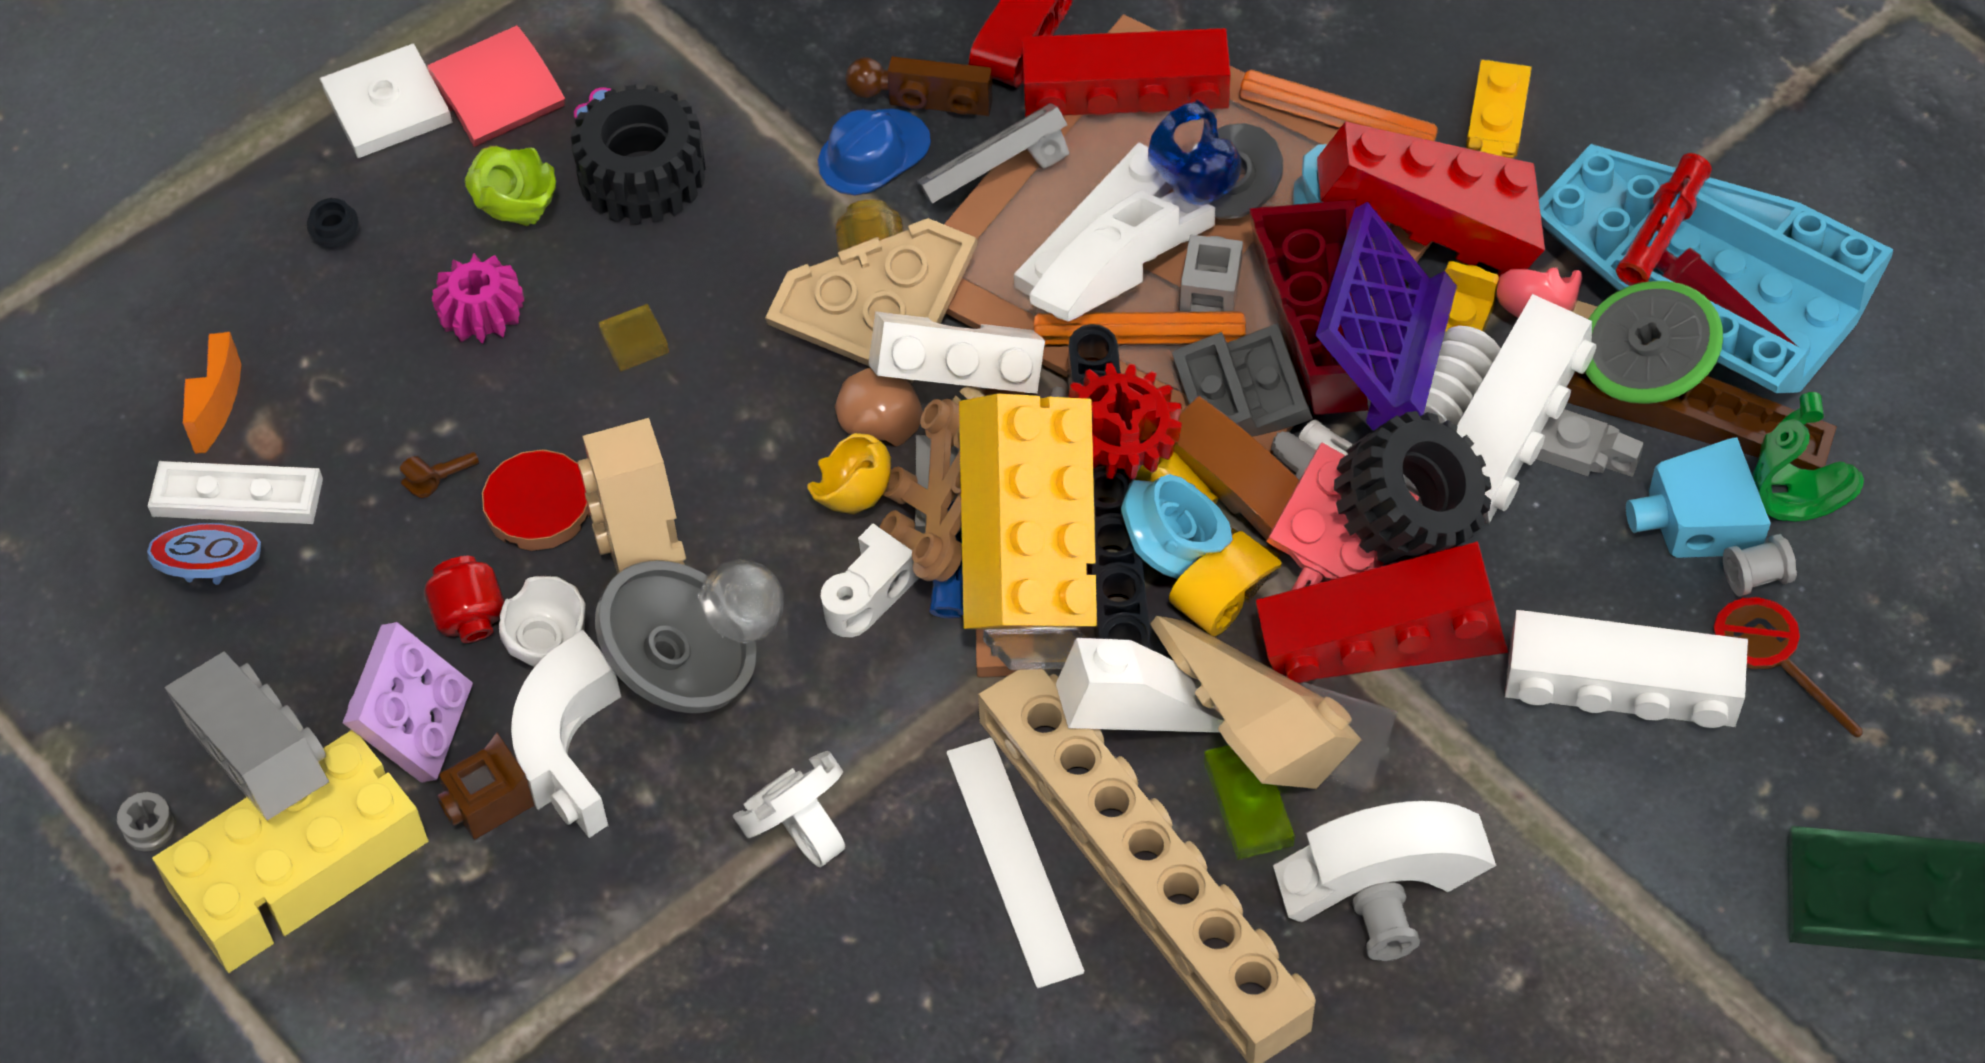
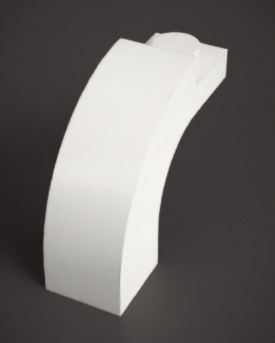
M581 630L551 650L531 671L517 696L512 716L511 734L517 761L526 774L537 810L552 802L554 808L566 824L570 825L576 821L590 838L607 827L608 822L600 795L567 755L573 735L581 724L619 699L621 694L616 673L610 667L604 654L586 632Z
M1411 801L1361 810L1323 824L1307 833L1310 845L1273 865L1288 917L1304 922L1343 899L1375 884L1413 880L1426 882L1449 892L1495 867L1496 863L1479 814L1459 805L1445 802Z

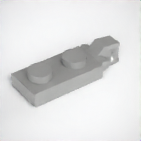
M1564 409L1558 419L1549 417L1542 429L1541 434L1545 435V440L1536 459L1585 476H1589L1590 471L1603 473L1605 468L1633 477L1641 458L1643 442L1620 433L1619 429L1612 425H1607L1608 423Z

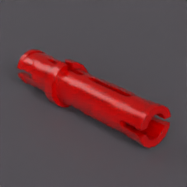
M1695 153L1684 154L1669 181L1661 184L1654 194V207L1639 229L1623 260L1619 262L1616 268L1617 276L1625 284L1632 286L1649 281L1652 271L1669 246L1681 222L1689 219L1697 207L1696 197L1712 172L1710 163L1701 155ZM1680 194V197L1677 200L1674 207L1670 208L1676 196ZM1666 216V221L1662 223L1663 218ZM1656 231H1658L1659 233L1654 239L1652 245L1648 247V244L1651 241L1653 235Z

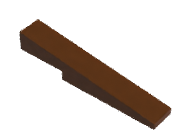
M1575 371L1566 387L1571 390L1567 402L1569 404L1708 444H1715L1737 437L1743 454L1759 458L1761 444L1765 435L1771 433L1787 415L1795 411L1709 376H1706L1698 385L1678 397L1648 404L1625 402L1605 394L1591 382L1585 372L1581 374ZM1820 420L1819 422L1806 423L1804 425L1808 428L1810 434L1809 443L1806 450L1790 462L1793 466L1799 469L1816 470L1826 465L1837 426Z

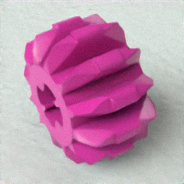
M473 253L470 262L465 264L453 259L451 272L438 273L437 288L433 289L432 302L435 311H437L439 322L444 327L445 332L454 331L461 342L472 335H476V338L483 345L487 334L495 333L504 338L505 325L518 324L519 309L523 307L524 302L522 287L519 286L517 274L511 265L502 266L496 255L481 262L476 254Z

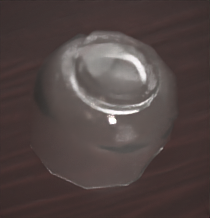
M740 558L722 563L706 575L707 578L698 595V599L702 602L707 622L722 637L741 643L753 642L764 639L775 629L783 614L784 592L777 576L766 566L756 561Z

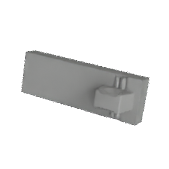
M1050 103L917 181L927 199L934 203L1025 149L1029 151L1040 167L1043 169L1047 168L1070 154L1061 131L1063 127L1067 126V123L1059 108Z

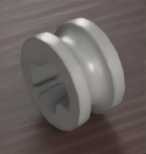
M143 792L129 797L120 806L117 813V824L128 845L135 850L144 852L157 850L165 846L175 832V819L165 799L156 793ZM154 813L157 822L150 828L145 823L144 830H139L135 822L142 816H145L146 820H148L149 814Z

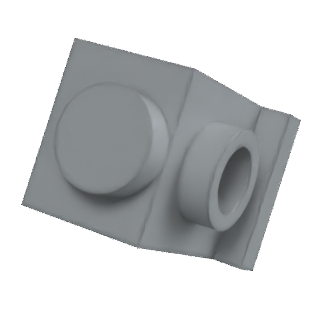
M1190 234L1181 282L1180 312L1234 311L1242 266L1243 241L1226 239L1220 236L1207 237Z

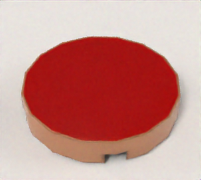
M544 449L526 451L504 460L488 476L482 491L483 512L492 532L503 542L506 539L511 543H516L520 549L530 551L550 549L569 541L581 530L580 524L586 519L587 514L588 518L590 516L585 497L586 491L578 463L559 452Z

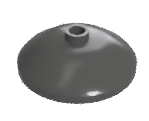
M670 561L640 562L619 572L609 582L599 598L595 614V628L604 657L617 676L644 699L677 712L705 713L729 704L750 681L755 669L757 653L755 637L750 622L734 597L718 582L699 570Z

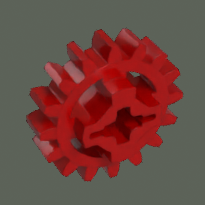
M1112 363L1106 364L1105 375L1099 377L1094 371L1089 369L1085 371L1084 384L1081 385L1073 382L1069 389L1068 398L1091 399L1093 469L1099 464L1105 465L1106 476L1110 479H1113L1117 468H1125L1130 479H1136L1138 466L1143 465L1152 473L1157 471L1160 457L1165 459L1172 457L1175 442H1179L1182 423L1179 422L1182 409L1181 403L1170 402L1173 391L1171 385L1156 388L1154 385L1157 373L1151 371L1143 378L1136 376V366L1131 363L1126 368L1125 374L1117 373Z

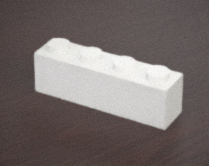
M1534 294L1531 295L1457 425V433L1461 437L1466 434L1474 442L1471 448L1475 455H1482L1486 463L1482 471L1485 476L1490 477L1492 488L1485 492V495L1491 499L1490 511L1483 514L1487 524L1490 523L1497 509L1506 511L1511 504L1519 486V481L1515 480L1517 473L1523 463L1532 465L1537 458L1545 440V435L1541 434L1542 429L1549 417L1558 419L1563 412L1571 390L1566 388L1575 371L1581 374L1586 371L1597 346L1592 342L1591 320Z
M1516 610L1510 639L1505 697L1521 699L1523 702L1531 705L1553 703L1576 706L1592 713L1615 711L1636 714L1646 720L1668 718L1695 722L1707 728L1735 727L1745 699L1748 639Z

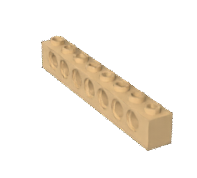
M1034 660L978 694L980 724L1247 1063H1264L1311 1032L1315 997L1309 985L1300 975L1296 973L1290 975L1278 960L1277 948L1268 934L1260 928L1254 931L1242 916L1241 904L1233 891L1225 884L1221 886L1216 884L1207 872L1206 861L1199 849L1191 841L1182 842L1172 829V821L1167 810L1157 799L1152 798L1149 800L1138 787V779L1130 764L1122 756L1115 758L1104 745V737L1101 730L1068 728L1056 687L1059 677L1055 674L1048 676L1039 663ZM1039 726L1055 728L1054 731L1048 733L1037 732L1034 729ZM1072 767H1083L1088 769L1089 772L1076 775L1067 772V770ZM1113 808L1122 811L1123 814L1117 817H1107L1100 814V812ZM1140 851H1150L1157 854L1158 857L1153 860H1140L1133 855ZM1175 894H1184L1191 897L1193 901L1188 904H1176L1168 898ZM1210 938H1220L1229 943V946L1222 949H1212L1203 944V942ZM1252 982L1263 986L1266 991L1251 995L1241 991L1238 987L1244 983Z

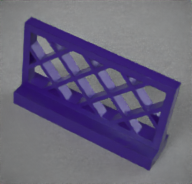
M1366 202L1354 209L1316 337L1371 401L1366 423L1374 431L1395 416L1400 417L1406 412L1417 411L1419 416L1424 414L1457 285L1445 271L1429 278L1372 206ZM1359 261H1361V264H1362V267H1363V270H1364V274H1363V271H1362V268H1361V265H1360V262H1359ZM1403 277L1409 283L1408 288L1405 286ZM1349 292H1351V294H1352V297H1353V300H1354V304H1355L1357 313H1356V311H1355V308H1354V305H1353V302H1352V299H1351V296H1350V293H1349ZM1372 299H1373V302H1374V305H1375V308H1376L1378 317H1377V315H1376V312H1375V309H1374V306H1373V303H1372ZM1339 324L1342 326L1345 338L1338 331ZM1361 328L1363 329L1369 349H1367ZM1372 364H1374V367H1375V370H1376V373H1377L1378 378L1376 377V374H1375V371H1374V368H1373V365H1372Z

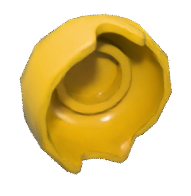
M853 433L840 441L829 457L819 459L818 465L822 472V480L820 483H808V491L815 501L837 512L856 514L875 506L884 494L890 479L891 457L887 447L873 435Z

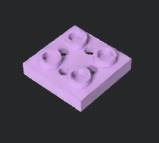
M398 622L384 624L379 629L355 693L349 701L343 724L418 781H434L439 776L438 774L442 768L473 682ZM423 674L425 678L424 684L421 682ZM431 711H432L433 714H434V718H435V719H434V722L431 721V718H432L431 715H430V712H431Z

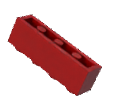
M1226 28L1022 37L1025 117L1050 103L1059 108L1062 116L1136 112L1157 113L1160 111L1182 110L1207 111L1229 108L1231 72Z

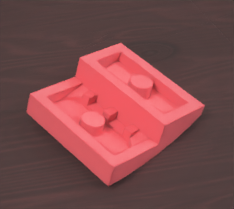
M518 25L427 65V69L450 111H455L474 147L555 111L565 104V97L550 71Z

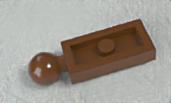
M891 56L888 70H884L878 61L864 57L852 62L846 72V84L849 90L861 98H871L882 90L889 91L890 105L904 106L910 109L921 108L955 112L962 115H990L993 101L992 72L990 67Z

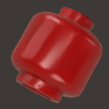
M469 555L451 558L434 567L432 571L433 576L427 581L424 594L436 629L445 636L460 637L462 643H472L490 636L494 632L492 625L500 620V613L505 602L493 568L484 562H476V559Z

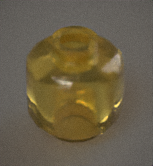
M866 199L850 204L846 212L838 218L835 225L838 252L877 237L880 241L903 232V221L900 214L888 207L886 202L882 200Z

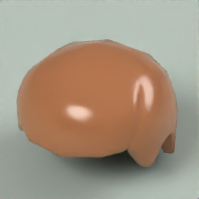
M866 368L848 377L843 382L834 406L839 424L845 432L851 435L853 433L870 434L878 440L890 442L893 446L903 444L919 429L923 413L919 397L909 379L877 376L871 368Z

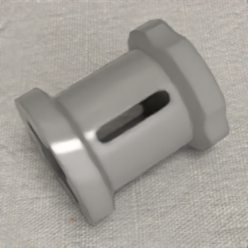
M1781 534L1772 535L1768 538L1767 543L1742 550L1737 546H1732L1724 550V572L1732 591L1739 597L1751 593L1752 587L1777 580L1782 584H1788L1796 579L1795 556L1788 540Z
M1394 882L1375 884L1358 892L1353 898L1354 911L1358 915L1363 916L1370 938L1366 943V950L1372 960L1389 961L1410 954L1420 945L1418 932L1415 929L1409 928L1402 906L1406 900V893L1401 884Z

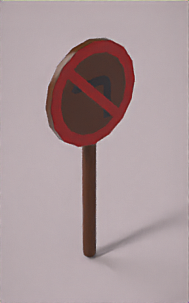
M1750 597L1728 603L1718 613L1713 628L1714 635L1748 639L1746 667L1751 669H1771L1780 665L1852 736L1861 737L1863 734L1862 728L1790 660L1796 652L1800 633L1798 623L1789 610L1775 601L1760 597Z

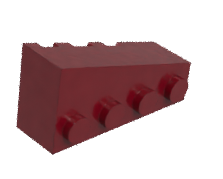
M1356 200L1249 208L1254 247L1314 415L1369 410L1366 395L1316 337L1353 212L1357 207ZM1349 292V293H1350V296H1351V299H1352V302H1353V305H1354V308H1355V311H1356V313H1357V310H1356V307H1355V304H1354V300H1353L1352 294H1351V292ZM1339 324L1338 331L1345 338L1342 326Z

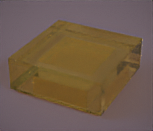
M648 304L599 322L601 335L620 372L669 353L668 342Z

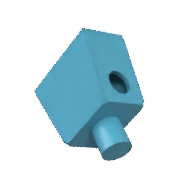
M1737 437L1660 462L1654 469L1649 496L1631 499L1626 502V516L1631 531L1637 533L1660 528L1669 553L1676 558L1723 556L1724 550L1728 547L1737 546L1742 550L1764 544L1771 524Z

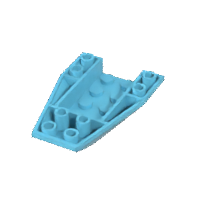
M1590 144L1539 199L1542 226L1571 253L1616 290L1620 291L1629 287V285L1622 282L1617 276V265L1623 260L1639 229L1654 207L1653 197L1661 184L1669 181L1676 168ZM1709 177L1696 197L1697 207L1689 219L1681 222L1666 250L1677 258L1688 248L1698 252L1708 265L1796 344L1794 345L1711 302L1719 314L1723 328L1722 349L1717 362L1775 393L1801 392L1857 325L1892 257L1893 249L1802 203ZM1680 194L1676 196L1670 208L1674 207V205L1680 197ZM1666 216L1663 218L1662 223L1666 221ZM1656 231L1653 235L1651 241L1648 244V247L1652 245L1654 239L1659 233L1658 231ZM1656 268L1652 271L1649 281L1673 282L1663 277V273Z

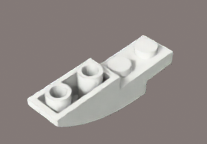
M1139 190L1099 216L1060 253L1031 291L1030 304L1053 314L1056 318L1068 322L1081 317L1087 311L1108 300L1117 298L1121 293L1142 283L1143 263L1151 261L1167 250L1189 241L1190 234L1198 235L1215 226V207L1177 190L1162 198Z

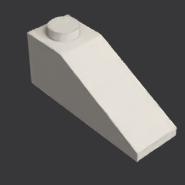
M1076 638L1056 682L1068 728L1220 732L1218 727L1225 720L1214 708L1205 707L1199 701L1195 694V691L1202 685L1199 679L1192 678L1184 673L1173 660L1132 640Z

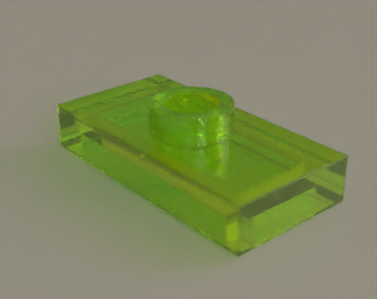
M1230 745L1204 751V764L1237 859L1294 846L1295 835L1277 785L1262 784Z

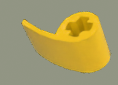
M1242 531L1234 533L1232 535V542L1221 552L1206 553L1186 569L1173 585L1169 595V602L1211 636L1221 634L1234 622L1243 607L1246 590L1268 574L1281 568L1280 559Z

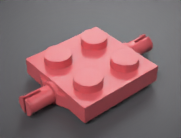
M1321 443L1316 449L1266 540L1267 543L1290 555L1298 566L1302 568L1291 590L1305 587L1306 584L1310 586L1321 583L1322 580L1329 581L1382 567L1384 562L1378 560L1375 550L1369 553L1359 546L1361 542L1359 536L1356 533L1350 536L1344 526L1348 523V519L1345 514L1338 513L1336 502L1341 499V494L1334 491V479L1342 475L1337 470L1340 459L1346 455L1324 443ZM1411 493V495L1418 501L1420 497Z

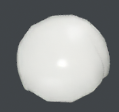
M534 576L525 580L519 593L511 599H506L500 613L501 621L499 622L500 640L510 655L535 667L551 650L585 629L586 603L576 586L557 576Z

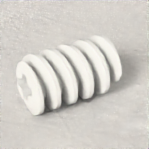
M1468 326L1451 327L1445 332L1424 414L1429 412L1438 415L1441 424L1449 420L1458 425L1501 350L1495 340L1485 332Z

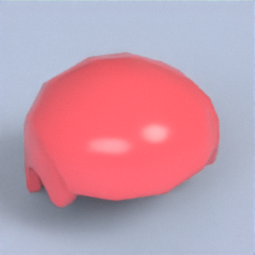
M1554 267L1548 269L1545 273L1528 269H1511L1499 277L1496 295L1503 308L1517 318L1521 315L1532 294L1572 312L1578 302L1582 273L1579 270H1574L1571 277L1561 278L1558 269Z

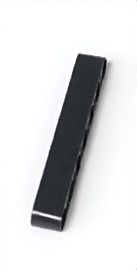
M1089 324L1081 326L1071 335L1069 339L1067 374L1069 389L1073 382L1083 385L1085 371L1089 369L1094 371L1099 377L1104 376L1107 363H1112L1117 373H1121L1118 343L1115 335L1108 328ZM1095 357V358H1098V359H1100V360H1098V361H1088V360H1085L1084 358ZM1099 464L1093 469L1095 564H1087L1088 575H1096L1097 626H1094L1095 639L1132 640L1149 649L1150 624L1142 558L1134 550L1121 512V506L1128 486L1133 479L1129 478L1125 468H1117L1113 479L1107 478L1106 466ZM1102 497H1112L1118 501L1114 503H1103L1097 499ZM1107 545H1117L1119 547H1122L1123 550L1119 552H1108L1104 550L1103 547ZM1112 594H1123L1130 599L1123 602H1115L1107 597Z

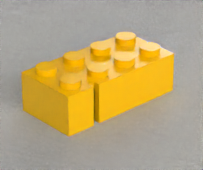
M992 394L959 401L964 629L1061 630L1097 626L1096 575H1086V565L1095 564L1091 399L1066 397L1040 398V396Z

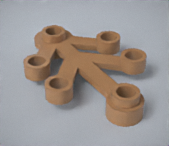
M934 399L925 407L920 419L921 427L925 429L926 436L931 439L928 489L918 484L916 475L897 466L891 470L890 479L883 494L898 504H905L907 502L926 514V531L923 534L915 530L914 520L896 510L886 515L880 528L912 550L913 571L917 577L925 581L935 579L943 582L956 572L962 560V544L955 537L962 525L960 451L950 466L951 447L955 446L960 449L959 404L950 399L942 401ZM956 494H958L956 500L954 501L953 505L951 506V508L949 509V511H948V513H947V509H948L949 505L951 504L953 498L955 497Z

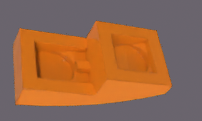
M230 332L209 334L207 377L185 379L183 425L195 454L206 453L215 442L231 413L237 395L242 363Z

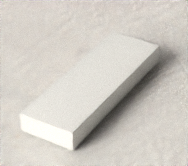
M159 461L148 508L152 517L313 524L323 478L319 468Z

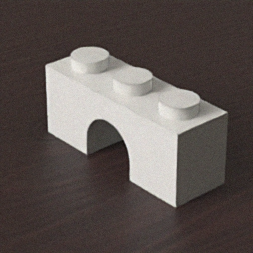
M875 312L868 365L877 376L1037 394L1045 340L1035 331L1029 329L981 324L980 329L960 328L935 323L926 317Z

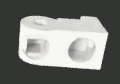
M872 524L858 538L861 556L845 573L836 574L829 578L821 589L820 597L826 625L832 633L840 637L851 638L867 631L919 579L913 571L912 550L875 524Z

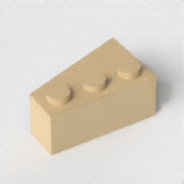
M649 418L584 435L583 440L587 458L577 462L586 491L585 497L600 555L611 553L617 574L631 565L645 561L660 560L685 565L683 560H686L682 541H678L674 522V519L677 517L666 470Z

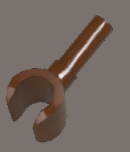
M471 452L430 467L420 457L412 456L400 466V472L406 476V478L401 480V484L413 495L426 498L438 488L441 479L478 465L479 460L476 453Z

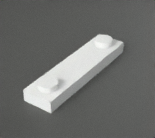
M1138 142L1014 273V287L1030 296L1031 291L1045 271L1085 228L1117 203L1139 190L1158 198L1164 197L1180 180L1181 165Z

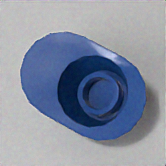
M862 109L851 111L834 124L829 140L821 149L818 158L820 176L827 186L839 193L849 195L871 193L916 165L926 156L931 144L929 129L920 118L902 110L882 109L872 111Z

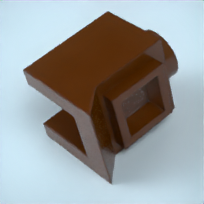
M498 732L484 749L438 774L444 792L437 795V800L444 814L453 826L462 822L474 840L535 806L526 774Z

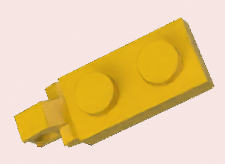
M1481 59L1467 138V149L1514 159V156L1517 157L1531 66Z

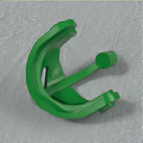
M1817 392L1802 394L1799 397L1800 408L1787 415L1771 433L1766 434L1761 444L1757 466L1752 477L1766 513L1778 520L1796 522L1828 515L1854 500L1860 494L1863 487L1864 478L1862 472L1855 466L1845 462H1835L1816 470L1799 469L1790 464L1808 446L1810 434L1808 428L1804 425L1806 423L1819 422L1824 418L1822 396ZM1772 485H1786L1788 492L1772 493Z

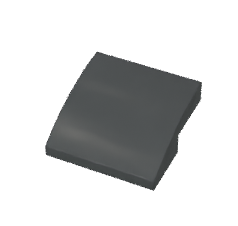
M1278 323L1228 343L1223 333L1220 332L1172 351L1189 404L1197 396H1201L1252 437L1282 430L1313 419Z

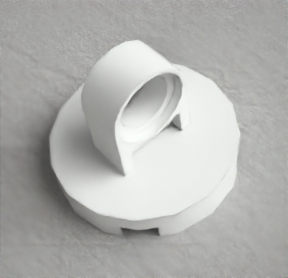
M829 751L809 758L814 766L813 770L803 775L801 771L795 772L792 768L766 785L743 804L747 811L741 810L736 812L733 818L746 837L750 838L759 835L782 822L804 855L820 868L845 850V843L840 833L816 799L828 790L843 773V770Z

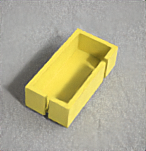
M353 730L323 748L326 757L319 761V764L329 783L269 820H266L246 797L152 857L168 891L228 974L274 944L261 913L257 909L263 903L267 902L278 929L285 937L429 842L415 805L390 773H385L382 763L361 736Z

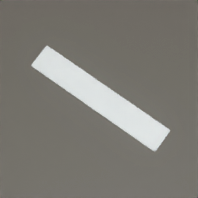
M987 738L947 751L952 769L1036 987L1040 988L1083 974V966L994 740Z

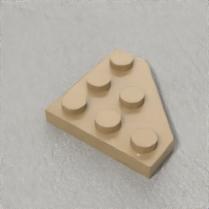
M927 218L908 225L909 230L879 241L877 237L838 252L839 256L811 267L806 264L787 271L765 319L767 324L869 366L875 312L926 317L935 323L941 324L977 247V238Z

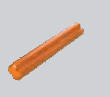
M1248 70L1240 85V96L1245 100L1338 128L1346 121L1436 141L1437 126L1433 123L1256 70Z
M1241 311L1084 313L1081 317L1069 322L1056 318L1051 313H1038L1035 315L1033 322V331L1045 340V345H1069V339L1073 332L1081 326L1089 324L1108 328L1115 335L1118 344H1192L1220 332L1223 333L1228 343L1246 336V319Z

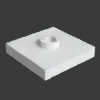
M414 43L320 78L323 90L357 158L452 123L450 111Z

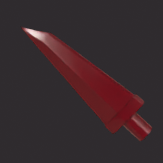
M1688 248L1677 258L1671 252L1665 250L1655 267L1663 273V277L1697 290L1709 301L1796 345L1708 265L1698 252Z

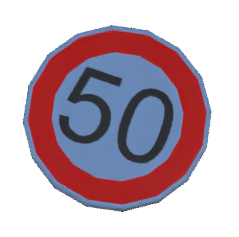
M198 523L180 526L161 533L150 542L147 555L153 568L167 575L183 577L187 582H192L194 578H213L212 582L218 585L225 575L234 574L249 568L260 557L261 542L255 533L239 526L222 523Z

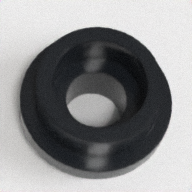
M327 198L316 203L312 207L307 220V230L312 241L320 246L329 248L347 244L357 235L360 228L356 211L345 201L338 198Z

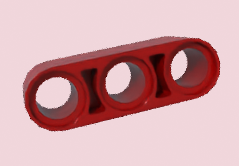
M1000 0L973 43L968 65L990 67L992 79L1019 87L1023 83L1022 37L1053 36L1070 9L1073 0Z

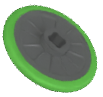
M1649 281L1626 287L1604 300L1588 319L1592 321V342L1597 346L1585 373L1598 389L1621 401L1648 404L1678 397L1698 385L1710 373L1719 358L1723 343V328L1719 314L1704 295L1680 283Z

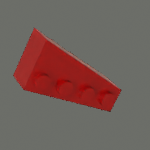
M1346 121L1317 157L1321 201L1356 200L1357 207L1368 202L1384 223L1390 222L1401 227L1409 234L1408 239L1425 246L1431 241L1456 251L1455 259L1466 264L1476 266L1480 261L1498 269V276L1500 277L1511 269H1528L1545 251L1534 163Z
M1478 541L1256 600L1270 664L1273 670L1296 683L1307 682L1313 679L1508 653Z

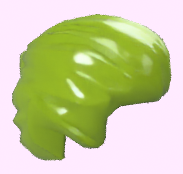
M488 146L480 150L473 160L465 177V185L478 209H482L494 219L528 226L529 224H536L545 208L551 203L553 192L556 189L554 167L547 162L543 164L535 148L510 150L498 146Z

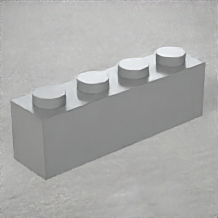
M222 652L164 687L189 732L266 820L271 819L329 783L319 764V761L326 757V753L309 727L303 729L288 705L282 707L268 684L262 685L248 663L239 667L225 652Z

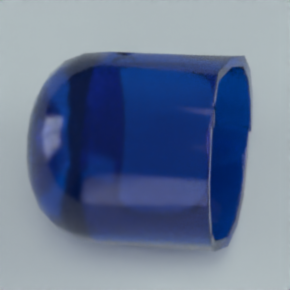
M1196 99L1193 103L1184 104L1171 111L1158 124L1151 136L1148 148V161L1183 201L1194 205L1211 204L1229 193L1237 183L1241 173L1240 154L1230 140L1219 139L1217 119L1205 102ZM1203 118V132L1196 149L1188 153L1184 152L1174 140L1175 130L1181 124Z

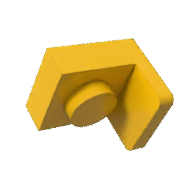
M1449 261L1445 272L1457 285L1445 332L1455 326L1473 327L1484 332L1494 309L1499 276L1485 271L1478 266Z

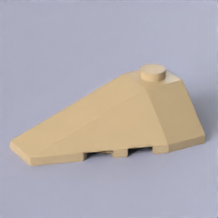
M1156 616L1150 623L1177 667L1190 677L1199 679L1202 685L1195 691L1196 696L1203 706L1210 709L1214 708L1223 716L1225 720L1218 727V730L1225 741L1262 784L1317 789L1362 740L1348 725L1352 720L1349 713L1332 698L1321 697L1184 620Z

